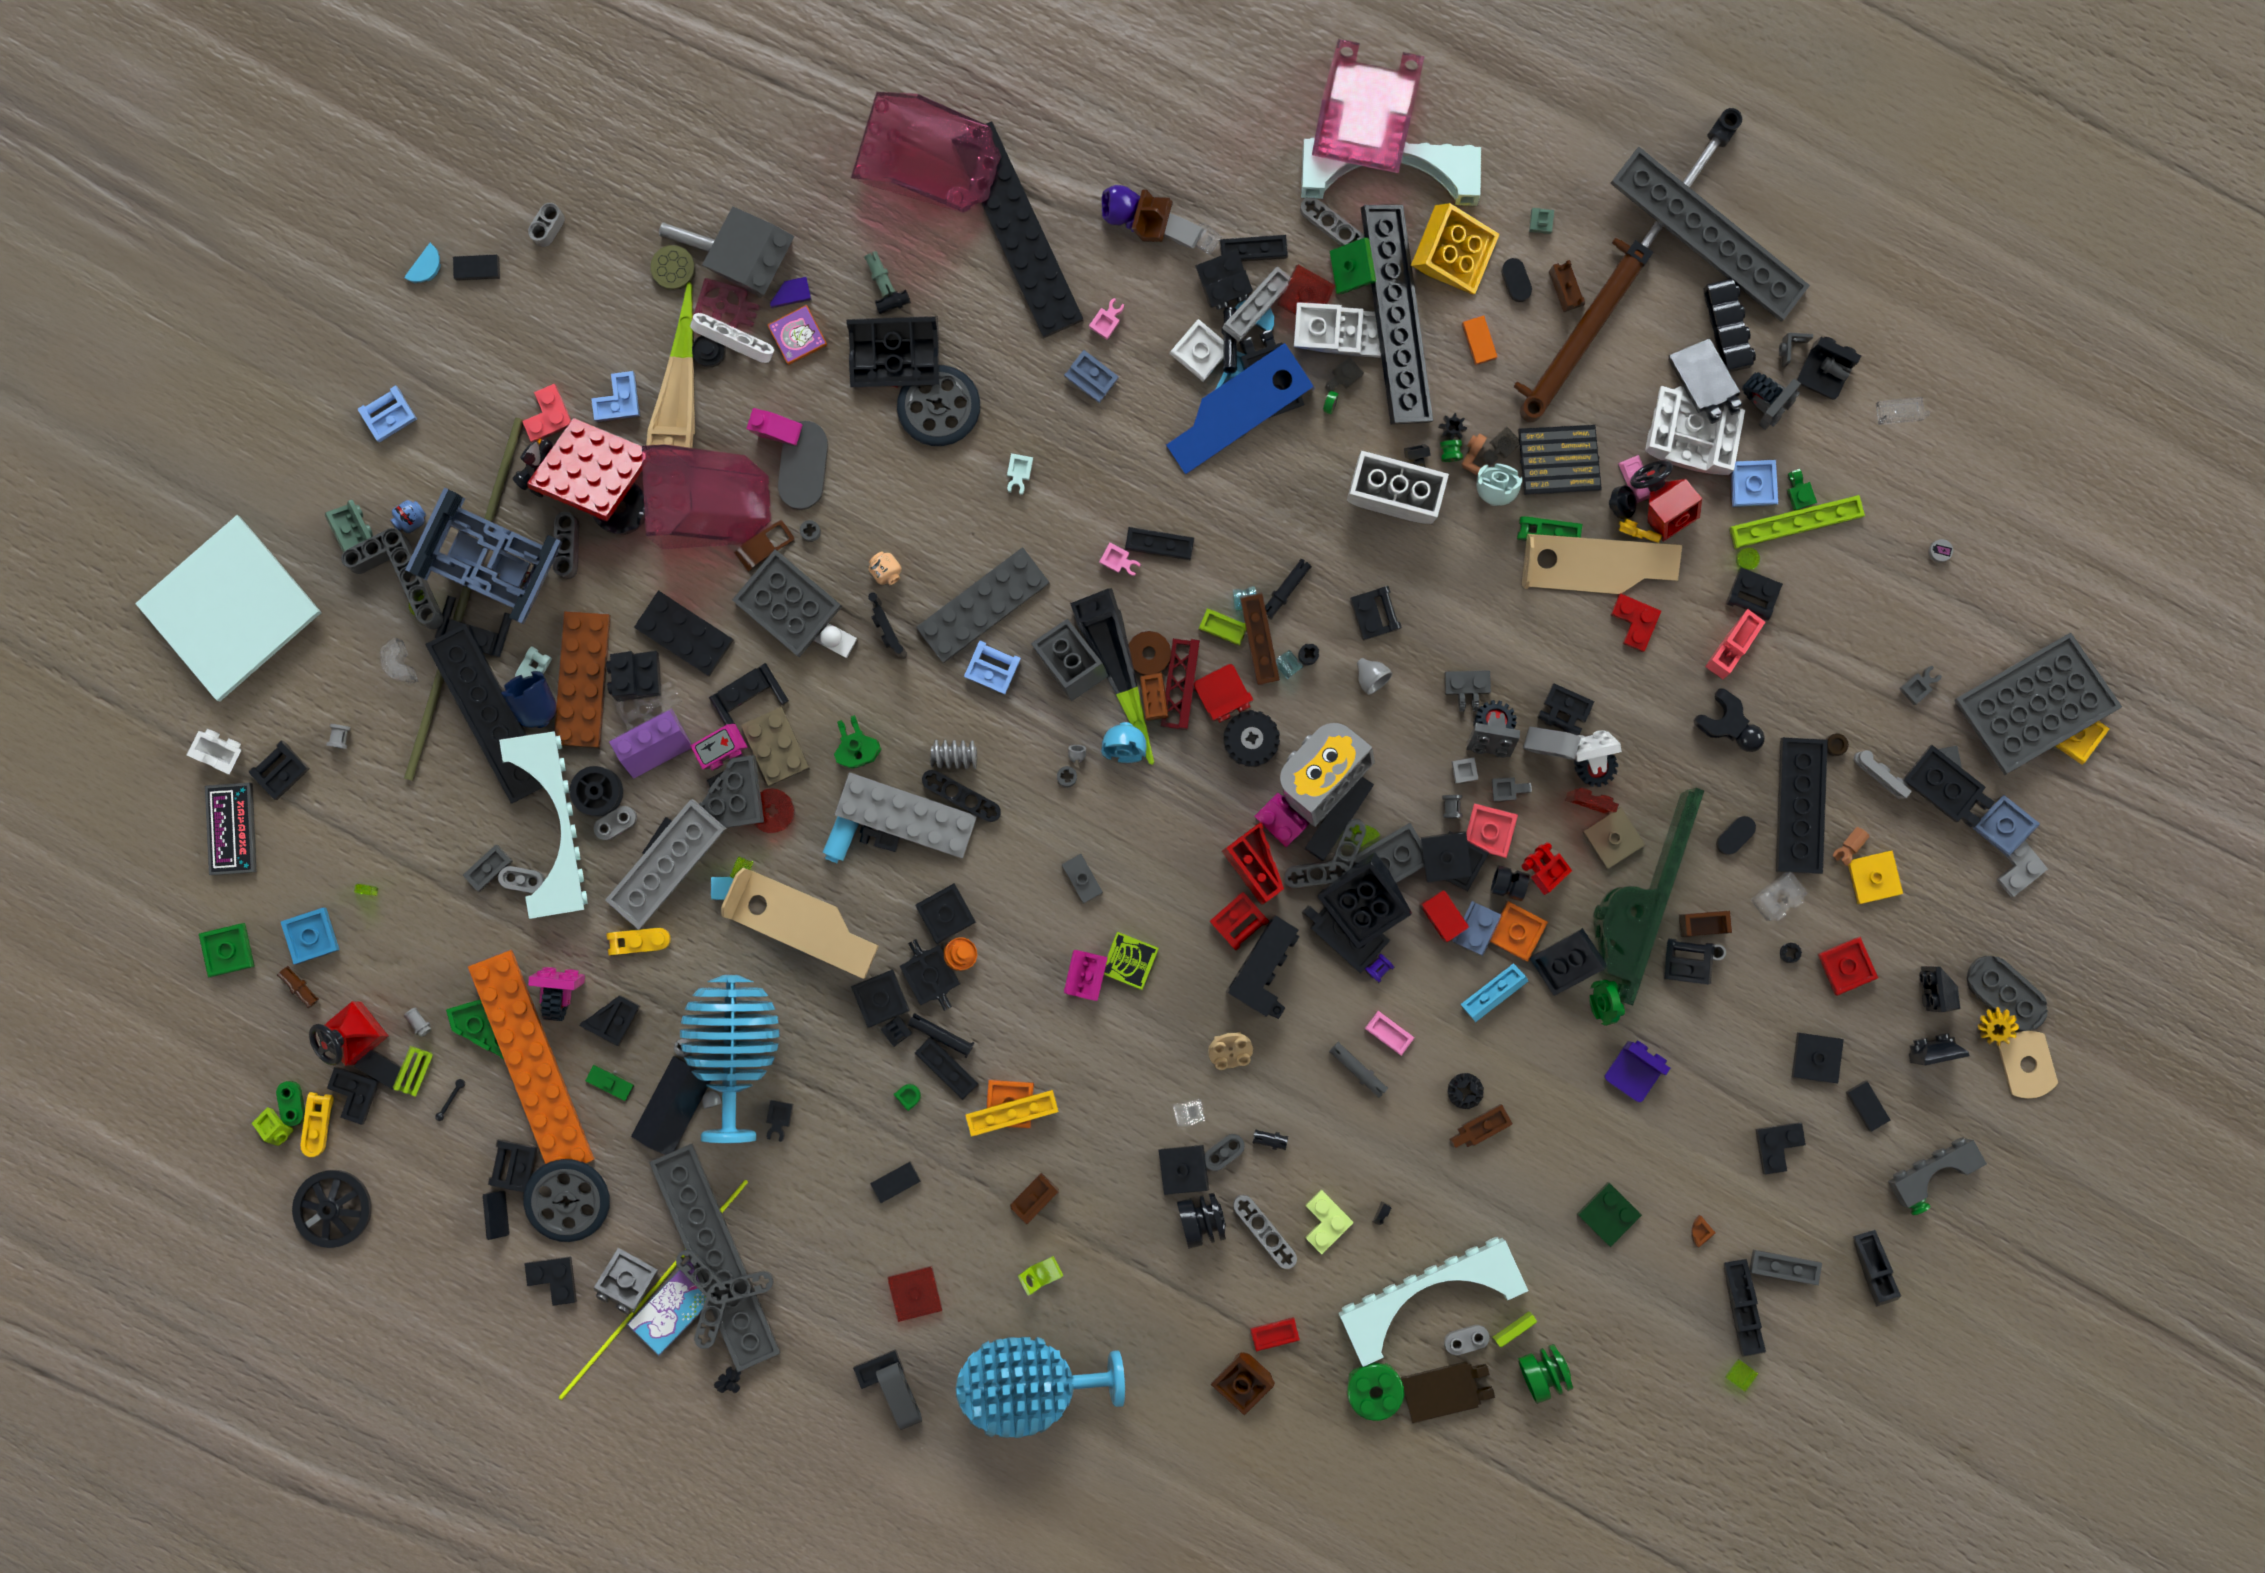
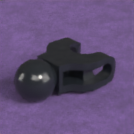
M1719 688L1715 692V700L1723 708L1724 715L1722 719L1713 720L1706 715H1698L1694 719V725L1710 738L1727 737L1732 741L1736 739L1738 746L1746 752L1758 751L1765 742L1764 732L1760 727L1748 724L1750 721L1743 714V705L1739 698L1726 689Z

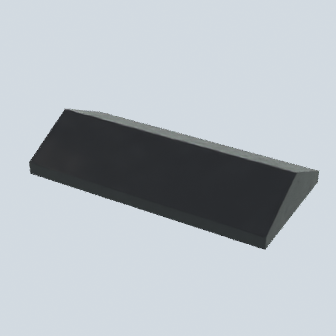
M673 1056L631 1137L648 1148L664 1155L675 1151L708 1088L706 1084H710L711 1081L697 1079L691 1071L700 1070L699 1068L689 1066L685 1061Z

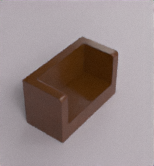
M1730 911L1679 914L1681 937L1732 933Z

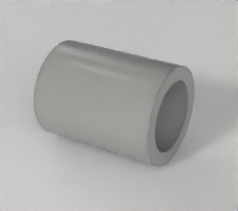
M1715 945L1719 950V954L1717 957L1713 955V960H1722L1726 956V949L1722 945Z

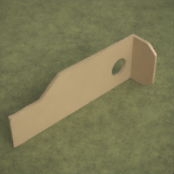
M1527 534L1522 587L1524 589L1540 587L1622 594L1644 578L1678 581L1682 545ZM1551 549L1556 553L1557 561L1553 567L1542 568L1539 566L1537 557L1542 550Z

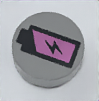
M1939 539L1929 547V556L1935 562H1944L1950 559L1953 554L1952 544L1945 539Z

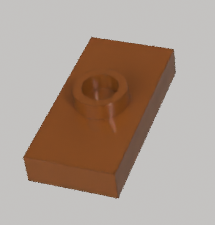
M1157 673L1140 676L1146 720L1168 718L1163 674Z

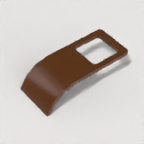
M779 520L746 541L734 553L745 569L750 572L758 563L769 557L775 549L777 551L794 541L795 538L784 522ZM777 526H781L789 539L774 547L766 533Z

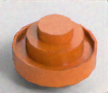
M963 937L955 938L945 946L944 960L951 969L965 971L976 962L977 949L969 939Z

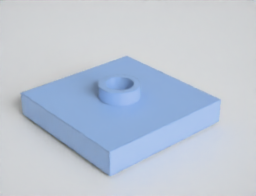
M1776 460L1736 461L1734 471L1730 474L1732 507L1777 505Z

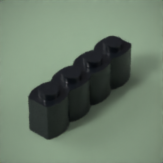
M1733 279L1707 284L1703 289L1704 297L1709 310L1716 346L1722 361L1729 372L1750 368L1756 360V354L1748 342L1751 334L1749 328L1745 327L1743 322L1745 309L1738 301V297H1740L1738 284H1735Z

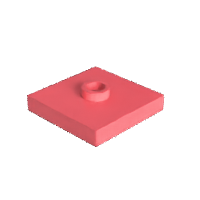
M1474 803L1466 832L1467 840L1489 851V854L1507 858L1518 814Z

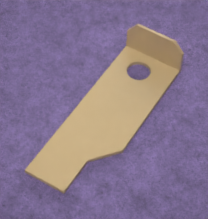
M742 868L735 875L721 907L722 917L732 919L862 979H865L879 945L850 933L838 907L746 868ZM757 895L763 896L767 902L766 910L760 915L752 914L749 909L750 900Z

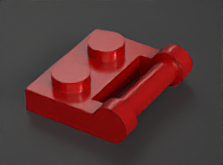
M1242 892L1209 922L1231 947L1237 951L1248 937L1262 925L1268 924L1269 920L1249 897ZM1253 913L1257 918L1233 938L1230 933Z

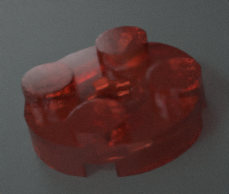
M769 788L763 790L760 794L764 822L754 825L766 833H778L786 830L792 823L795 815L792 798L779 789ZM771 805H775V809L778 810V813L774 814L773 817H769L770 814L766 812V809L771 808Z

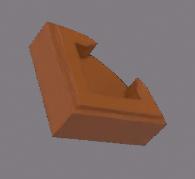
M1701 1215L1695 1219L1692 1225V1238L1698 1248L1715 1234V1231Z

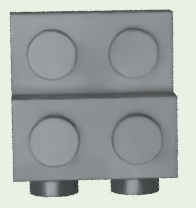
M618 1248L594 1286V1291L597 1292L596 1297L606 1303L609 1300L617 1303L616 1308L627 1314L629 1311L634 1313L658 1270Z

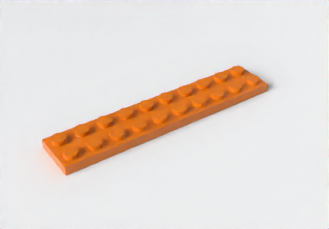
M509 950L468 966L545 1164L560 1159H573L584 1163L593 1161L594 1156L513 951Z

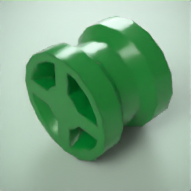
M1448 440L1440 442V448L1443 451L1441 461L1455 462L1463 460V454L1460 452L1462 441Z

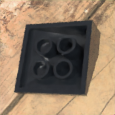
M1376 852L1357 863L1317 896L1357 948L1362 947L1412 915L1389 869Z

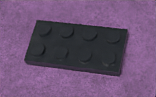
M659 590L634 626L635 629L709 677L734 641V639Z

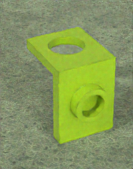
M1054 1256L1030 1266L1018 1275L1028 1296L1040 1287L1063 1277V1273ZM1026 1276H1029L1031 1278L1033 1283L1032 1287L1028 1285L1026 1281Z

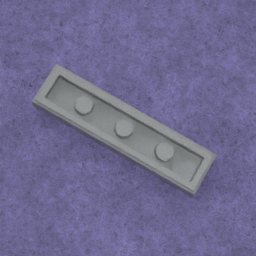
M1276 267L1227 320L1222 328L1240 342L1291 286L1294 280L1279 267Z

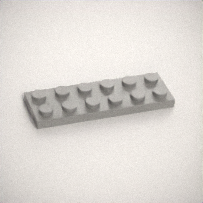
M850 772L848 773L834 814L959 858L964 856L977 818L976 815Z
M691 799L605 901L638 930L641 929L726 828L694 799Z

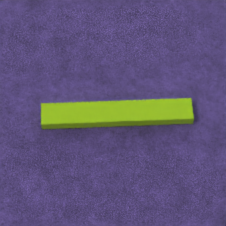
M1860 495L1731 526L1729 529L1734 548L1738 549L1863 518L1865 513Z

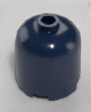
M532 671V676L523 678L522 675H519L504 685L505 691H502L501 694L514 717L522 726L542 728L548 725L549 721L556 714L557 704L543 673Z

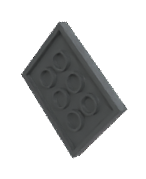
M776 549L732 599V601L798 657L804 653L842 608L841 604Z

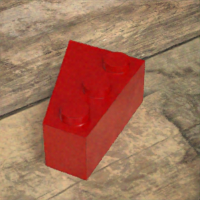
M1262 822L1221 851L1261 905L1268 902L1284 889L1276 863L1273 861L1269 843L1263 831Z

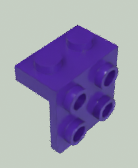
M1638 1040L1636 1043L1626 1042L1605 1073L1604 1078L1635 1101L1642 1102L1661 1074L1667 1075L1671 1068L1666 1065V1059L1658 1054L1653 1056L1648 1053V1047Z

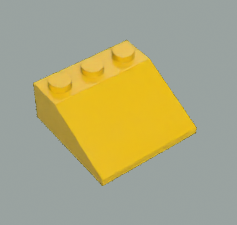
M1451 203L1435 205L1411 266L1431 278L1474 295L1487 267L1499 233Z

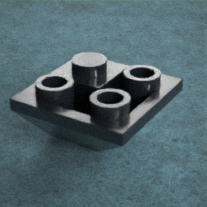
M1921 966L1919 979L1924 988L1922 1003L1926 1007V1011L1948 1012L1961 1009L1958 986L1940 966Z

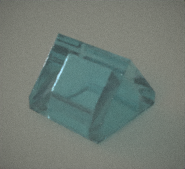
M1290 650L1276 659L1277 667L1287 680L1303 668L1302 664Z

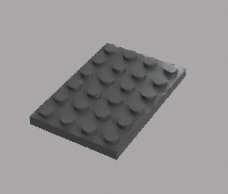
M2072 633L2065 635L1954 700L2004 775L2122 708V705Z

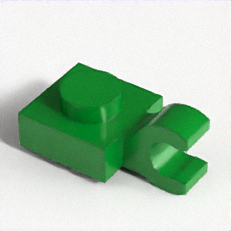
M1801 469L1788 473L1793 488L1788 489L1787 492L1793 510L1795 511L1817 503L1811 483H1803Z

